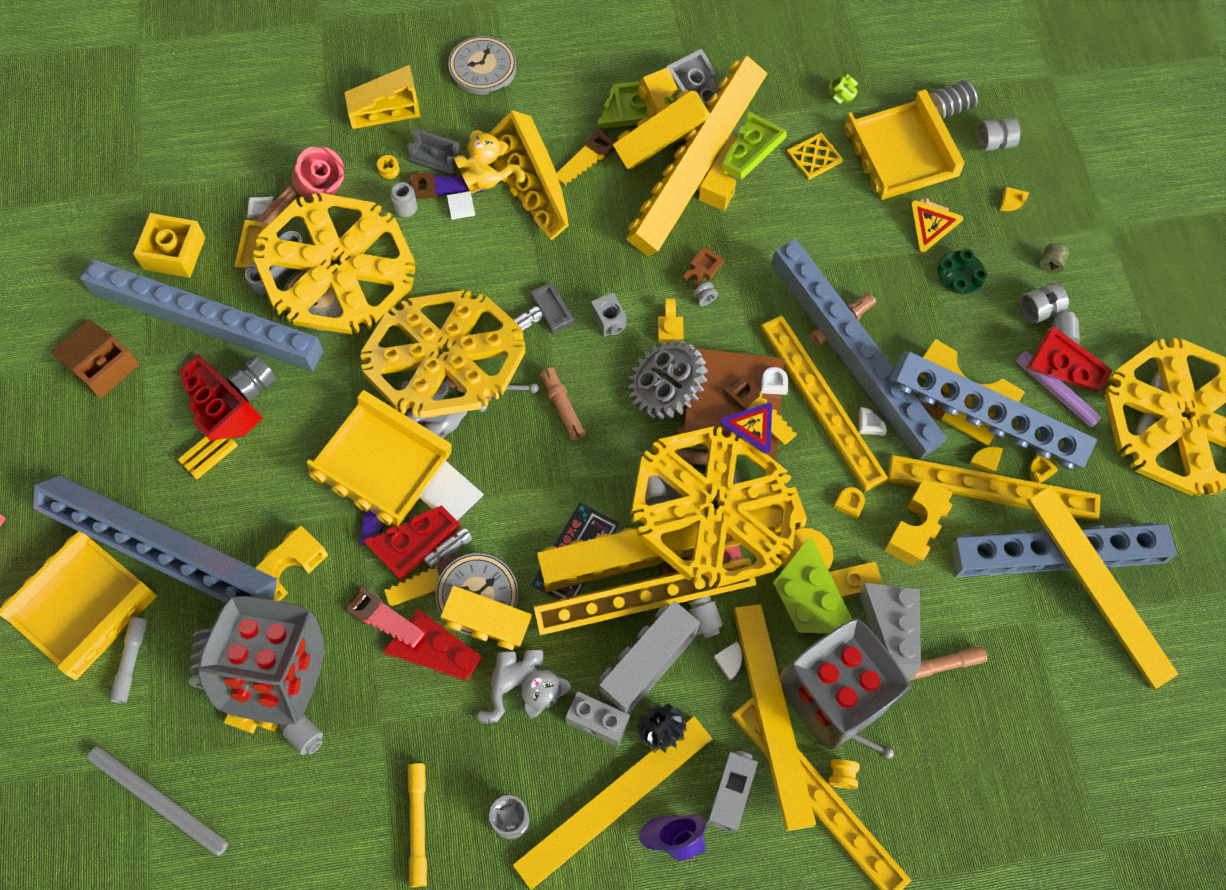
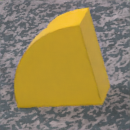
M1005 187L1000 211H1013L1020 208L1026 201L1029 192Z
M998 447L984 448L973 456L969 465L994 474L1003 449Z
M1037 454L1030 464V476L1033 482L1042 483L1058 471L1049 459Z

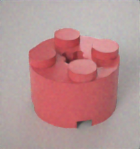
M309 147L298 156L292 171L291 180L295 189L301 196L312 202V194L314 193L318 198L319 193L335 195L344 179L343 161L337 153L326 147Z

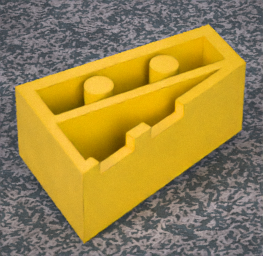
M410 65L344 92L352 129L421 117Z

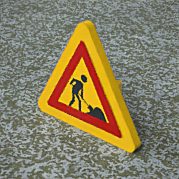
M916 200L912 202L918 244L922 253L926 252L963 221L961 215Z

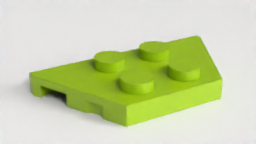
M639 82L613 84L610 97L604 105L602 116L598 119V129L632 126L642 119L649 117L645 99L642 100L638 92ZM673 96L665 98V104L671 105L675 102Z
M812 537L808 538L774 581L773 585L797 633L828 634L840 625L852 620V617Z

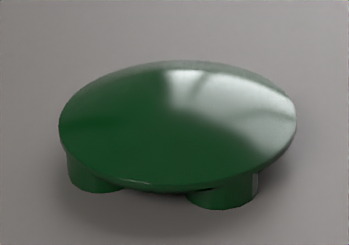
M966 248L946 254L938 265V276L943 285L950 291L958 294H971L978 291L988 276L982 262L974 255L972 250Z

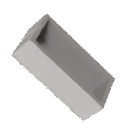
M675 601L669 607L663 605L654 617L656 618L654 624L651 627L646 625L637 635V643L632 648L627 646L619 655L618 660L620 662L614 669L609 667L600 677L599 698L607 705L630 714L695 639L700 621Z

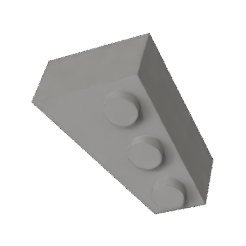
M864 583L858 599L860 605H863L868 627L871 628V631L892 655L907 679H913L921 666L920 589Z

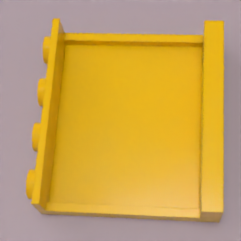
M927 90L917 92L914 102L856 120L852 112L848 113L847 123L844 125L845 133L848 138H851L854 152L857 156H860L863 170L871 178L873 191L878 193L881 200L960 176L964 160Z
M363 390L357 397L358 405L314 462L310 459L307 461L309 475L318 483L322 484L325 482L332 486L331 489L341 497L348 496L354 500V504L361 510L368 511L369 509L377 514L376 517L386 525L393 524L398 527L451 455L452 444Z
M78 531L75 535L70 536L66 540L65 545L55 555L50 556L45 561L44 566L35 575L30 576L13 596L4 601L0 608V616L10 622L57 664L64 674L77 680L128 627L130 618L138 617L157 595L86 534Z

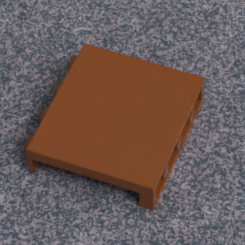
M696 348L702 354L701 357L706 361L704 366L708 372L703 374L707 381L700 383L704 391L696 392L699 399H691L689 401L691 408L685 405L682 407L683 413L680 414V417L685 418L684 426L679 425L678 435L714 426L713 435L718 427H722V436L729 438L731 431L723 427L720 421L722 418L742 412V410L724 395L723 390L726 387L730 388L745 375L760 388L761 392V378L764 371L770 367H778L784 370V358ZM745 387L737 396L743 399L749 393V390ZM762 393V398L767 399V403H771L772 409L777 410V415H780L782 394ZM771 434V448L767 455L774 460L777 453L778 440Z

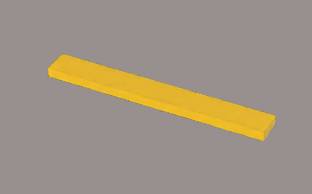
M783 315L762 324L760 327L761 332L777 357L784 358V368L863 491L866 492L886 482L888 477Z
M891 455L887 482L918 487L923 478L952 492L954 495L1031 510L1032 508L1026 500L1051 486ZM1053 486L1073 518L1093 522L1099 519V494Z
M1053 486L1045 488L1026 500L1151 689H1157L1177 676V671Z
M761 604L735 607L733 610L734 619L785 831L814 827L816 821Z
M752 697L734 712L731 717L768 759L754 698ZM797 748L814 815L878 890H902L912 880Z
M695 716L686 723L687 730L684 732V740L676 742L677 749L670 746L666 753L661 749L655 753L651 751L513 864L531 890L712 741L713 738Z

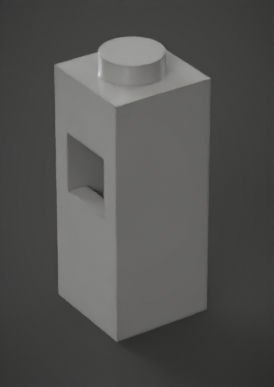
M743 751L730 752L707 824L734 834L738 830L758 764L757 761L752 760V755Z

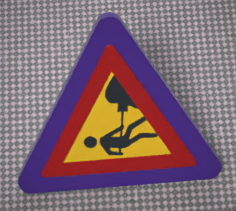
M765 403L721 419L720 424L764 454L770 452L771 403Z

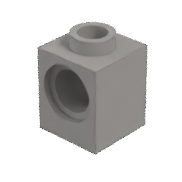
M614 292L591 301V314L603 337L617 335L626 328L627 316ZM612 315L614 318H606L605 316Z

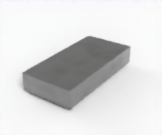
M552 282L530 292L531 299L541 310L543 319L552 334L575 324L574 318Z

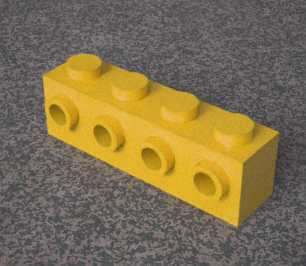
M685 90L675 97L677 101L671 105L668 103L664 104L656 110L657 114L650 119L649 117L642 119L636 124L638 127L632 132L627 130L617 137L618 141L613 146L627 169H635L711 117L696 91L689 92Z

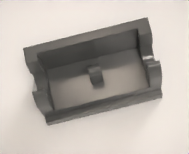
M416 129L413 133L414 144L409 143L408 146L409 161L453 176L457 168L454 157L461 155L459 142Z

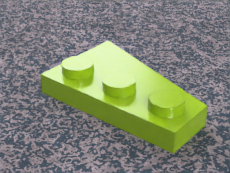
M750 111L746 117L745 125L739 131V137L732 144L722 163L725 172L740 180L751 172L787 137L785 129Z

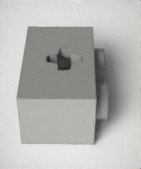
M577 692L566 715L567 725L617 748L630 720L629 714L580 692Z

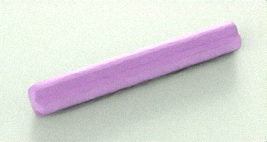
M1025 351L1017 358L1016 361L1021 367L1089 427H1093L1099 422L1101 416L1062 381L1026 369L1032 358L1029 352Z

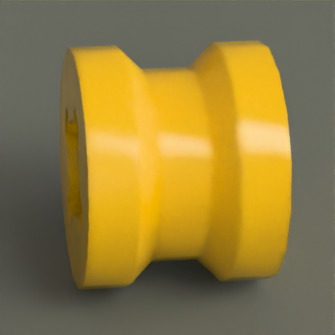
M842 759L831 760L830 767L833 773L829 778V785L843 789H857L856 773L859 771L860 764Z

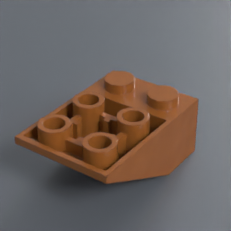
M90 319L50 352L100 399L139 366V363L125 346Z

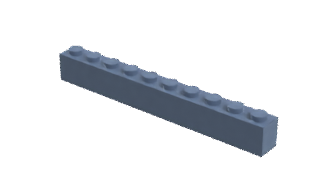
M797 239L776 249L770 263L823 333L824 337L915 459L921 460L938 449L947 437L912 391L910 394H906L895 389L896 384L889 381L894 367Z
M92 259L80 278L93 295L310 372L314 371L324 352L318 337Z
M62 476L35 485L34 510L225 603L231 597L236 596L274 600L277 578Z

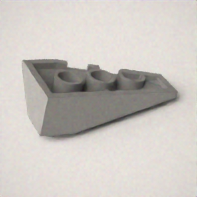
M700 49L666 66V68H669L677 90L672 95L674 98L685 90L689 92L696 91L708 109V100L715 93L717 94L720 89L716 86L714 68L703 50Z

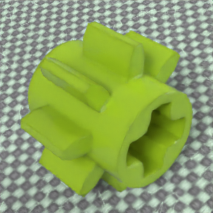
M845 74L844 77L838 75L829 85V88L832 90L829 95L839 104L842 101L848 103L857 94L855 86L858 82L848 74Z

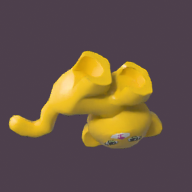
M474 130L470 135V141L467 145L470 157L468 159L464 155L454 157L471 193L492 188L512 173H515L518 182H524L525 172L520 165L510 164L499 172L488 166L499 156H503L506 153L508 145L506 142L498 141L491 134L482 133L479 130Z

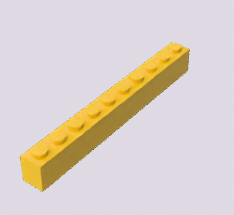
M748 56L740 61L735 60L728 69L730 74L728 77H724L717 86L720 90L707 102L709 106L707 110L711 117L689 131L685 137L686 144L681 146L674 155L676 160L664 170V179L662 182H658L652 189V198L642 205L640 209L642 214L639 219L636 218L628 228L630 233L626 240L647 257L659 251L768 74Z
M799 495L795 530L804 528L807 520ZM769 505L747 511L775 535L779 536L781 534L783 517L781 507ZM698 524L663 533L661 541L680 558L691 557L694 555ZM626 528L620 533L613 535L601 534L595 537V539L588 541L576 540L567 546L559 548L555 546L547 547L542 552L537 553L546 592L657 566L666 561L640 540L641 536L637 535L638 529ZM726 532L724 549L741 545Z

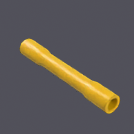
M421 763L408 765L410 803L409 887L427 886L424 821L425 764Z

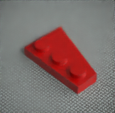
M1054 326L1047 330L1026 369L1094 392L1103 389L1113 371Z

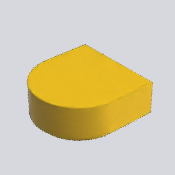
M845 488L840 492L833 508L858 519L865 504V497L857 488Z

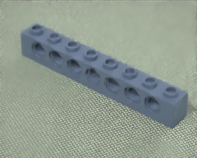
M902 352L889 380L895 383V389L906 394H910L911 391L920 395L919 400L930 405L936 402L943 406L942 410L954 416L960 413L966 416V422L978 427L981 424L990 427L988 432L1002 438L1005 434L1013 438L1011 441L1013 444L1023 448H1027L1029 445L1036 449L1035 454L1050 459L1051 456L1059 459L1057 464L1073 470L1074 466L1085 467L1097 441L1092 436L912 352ZM920 373L926 376V383L922 387L917 382V377ZM947 384L949 394L944 398L941 394V387ZM967 395H970L973 400L969 408L964 404ZM991 406H994L996 413L995 416L992 419H990L988 416V409ZM1016 416L1019 424L1016 429H1013L1011 421ZM1039 427L1041 429L1042 434L1041 437L1038 440H1036L1034 434L1035 430ZM1062 438L1064 440V447L1060 451L1058 449V442Z
M1149 522L1136 527H1132L1131 524H1121L1115 528H1105L1103 525H1098L1088 530H1082L1106 567L1165 564L1177 555L1169 524L1158 525L1157 522ZM1046 529L1039 530L1036 533H1027L1024 530L1012 532L1010 535H1000L999 532H991L981 537H974L973 534H963L958 536L950 546L955 577L1072 570ZM1137 540H1140L1144 547L1140 546ZM1110 541L1114 542L1118 549L1114 548ZM1031 546L1036 547L1040 554L1034 553ZM1004 548L1010 549L1013 552V556L1008 555ZM977 549L983 550L987 558L980 556Z

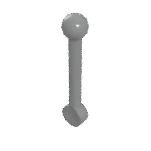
M532 383L530 386L508 385L506 390H528L531 393H536L539 390V386L535 383Z
M857 734L852 735L853 739L883 753L885 758L891 759L894 756L893 749L889 747L883 748Z

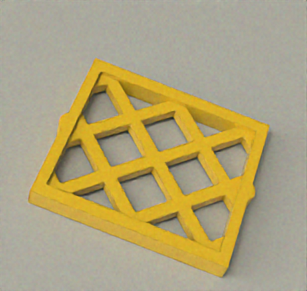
M822 133L787 150L788 156L808 180L843 162V158ZM819 141H823L827 147L819 146ZM806 147L814 148V154L806 153ZM818 149L826 151L825 156L817 155ZM829 152H832L836 158L828 157ZM793 154L802 155L801 161H798ZM804 157H812V163L803 162ZM816 158L824 160V164H815ZM803 165L811 167L810 172H807Z

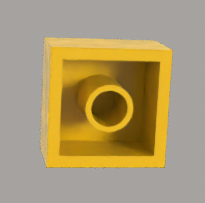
M150 213L134 251V256L143 270L190 278L206 237L197 221Z

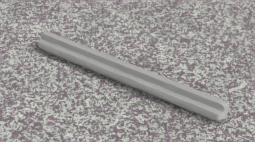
M96 746L88 753L87 760L213 854L221 856L229 845L225 839L105 750Z

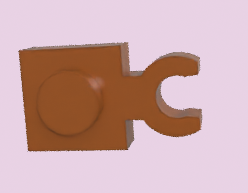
M703 247L691 261V270L685 273L683 282L686 284L689 279H695L694 289L696 290L702 285L703 277L710 281L723 265L724 259Z

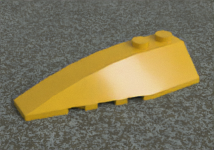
M512 110L489 133L497 138L498 141L506 142L508 145L506 153L493 161V165L497 172L510 164L522 167L525 172L524 182H518L515 173H512L502 181L509 185L513 195L522 201V206L526 211L531 212L534 216V221L547 237L553 240L569 226L561 186L548 151L531 116Z

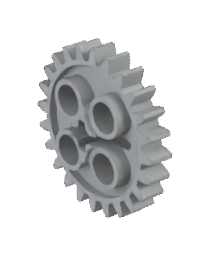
M672 339L669 345L662 341L661 348L659 349L653 345V352L650 354L648 351H645L646 358L644 360L637 359L640 366L632 368L636 375L629 377L633 384L628 386L632 391L629 396L634 400L633 404L645 415L648 414L652 418H655L657 415L660 419H664L665 414H667L670 418H673L675 410L682 414V407L684 405L691 408L689 401L691 399H699L696 392L704 391L700 383L707 381L703 374L708 372L704 366L706 361L701 357L702 354L690 343L686 344L683 340L677 343ZM657 369L668 379L674 380L679 386H682V388L678 389L673 386L667 379L661 378L653 370Z

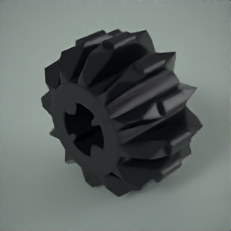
M657 703L656 708L650 709L647 707V714L639 715L640 723L636 726L640 740L643 745L649 747L654 753L659 749L666 753L670 746L677 749L676 742L684 740V732L687 730L681 711L671 706L670 703H667L665 706Z

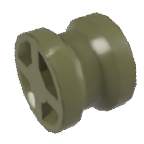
M1058 243L1048 244L1044 249V256L1041 257L1040 267L1048 273H1061L1065 267L1064 261L1068 259L1069 250Z

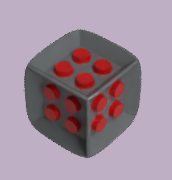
M249 596L231 597L223 606L214 623L199 662V680L211 704L222 712L245 719L284 725L296 724L307 708L323 663L325 647L318 621L311 611L294 604Z
M858 618L847 621L815 642L791 664H788L779 677L782 689L788 700L814 735L829 750H834L837 746L852 738V735L858 734L884 714L891 705L901 701L911 690L909 681L901 667L871 629Z

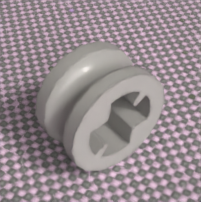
M711 282L702 284L693 293V296L699 299L698 303L700 306L710 304L718 296V292L716 289H713L714 286Z

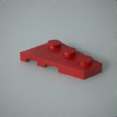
M440 505L412 518L411 521L401 526H394L379 536L370 537L363 541L401 581L424 560V557L430 551H434L435 547L452 535L460 527V523Z
M420 609L409 620V622L424 633L416 646L413 648L411 644L407 645L404 640L399 641L398 637H395L383 651L384 655L396 657L408 663L420 665L467 682L484 660L481 655Z

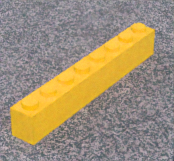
M747 557L722 562V567L727 571L752 565L751 559ZM677 572L533 605L539 634L543 635L651 610L663 605L668 606L673 601L681 603L756 585L755 577L717 587V578L713 586L709 587V578L706 575H701L699 583L696 584L694 583L696 572H692L693 577L690 581Z

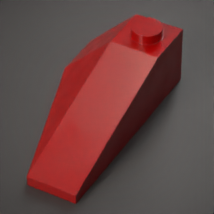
M199 354L179 370L184 389L190 399V402H188L189 407L195 416L193 418L194 424L209 440L245 436L263 419Z

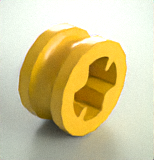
M385 155L377 161L378 172L382 178L393 179L398 176L400 169L398 161L394 156Z

